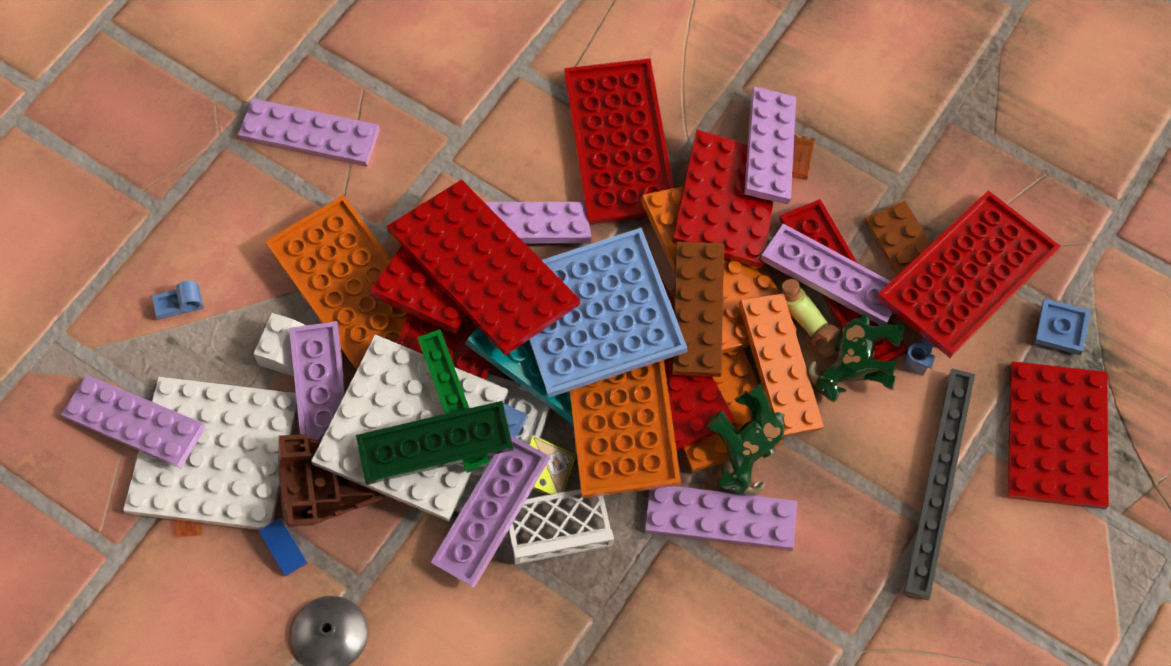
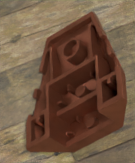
M304 434L279 435L278 473L283 517L288 527L316 525L385 499L386 495L313 465L312 459L321 441L311 439V436Z

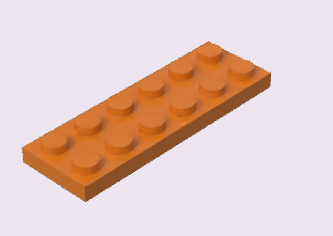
M784 293L741 300L738 305L761 384L769 400L770 409L773 414L781 412L785 415L783 417L785 426L783 437L821 430L824 427Z

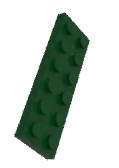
M503 401L356 435L366 485L514 450Z

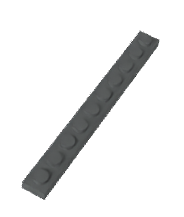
M953 368L948 378L904 594L924 600H929L931 596L975 378L973 373Z

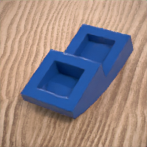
M281 518L258 530L285 576L307 564Z

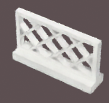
M581 489L526 499L521 509L528 513L521 523L514 520L509 528L515 565L612 546L614 536L612 529H610L603 496H597L598 503L594 509L582 502L584 498H582ZM562 499H570L576 503L570 513L558 507ZM545 503L552 508L545 518L534 512L538 504ZM578 506L590 512L584 523L572 516ZM555 510L567 517L560 528L548 521ZM530 515L542 521L536 532L524 525ZM593 515L603 520V529L594 530L587 525ZM569 520L581 526L577 534L570 535L563 530ZM513 524H515L516 526H518L515 531H514V526H513ZM545 524L557 531L551 539H545L539 535ZM520 529L532 535L528 543L517 545L516 535Z

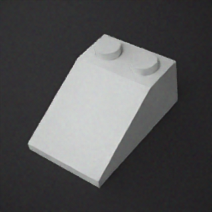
M272 313L254 351L258 365L294 376L289 328L306 325L294 319Z

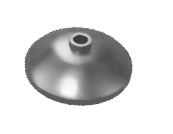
M325 596L308 603L295 618L291 632L294 651L307 666H349L362 654L368 639V625L362 611L350 600L338 596ZM325 626H332L330 632H323V628Z

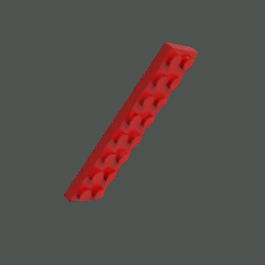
M821 199L780 215L779 220L781 224L789 226L858 264ZM822 294L842 331L851 320L862 317L857 312ZM889 319L887 324H893L891 319ZM870 320V326H879V324ZM882 339L874 344L873 359L889 362L907 354L908 348L903 340L902 342L900 341V346L898 347L892 345L890 341Z

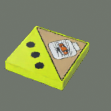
M531 436L528 445L550 456V460L534 485L533 490L545 495L564 492L576 455L536 436Z

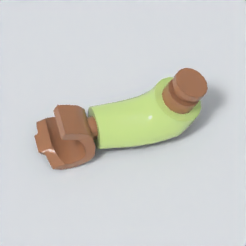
M789 279L782 284L790 315L813 338L812 344L815 350L824 358L838 354L839 352L835 351L837 337L841 338L838 335L840 330L833 325H828L818 308L805 294V291L799 288L797 280Z

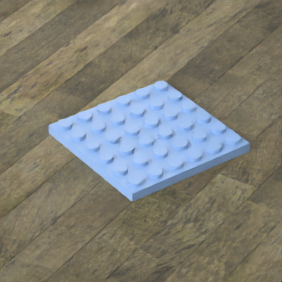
M642 228L542 260L580 299L578 307L529 339L548 397L688 352Z

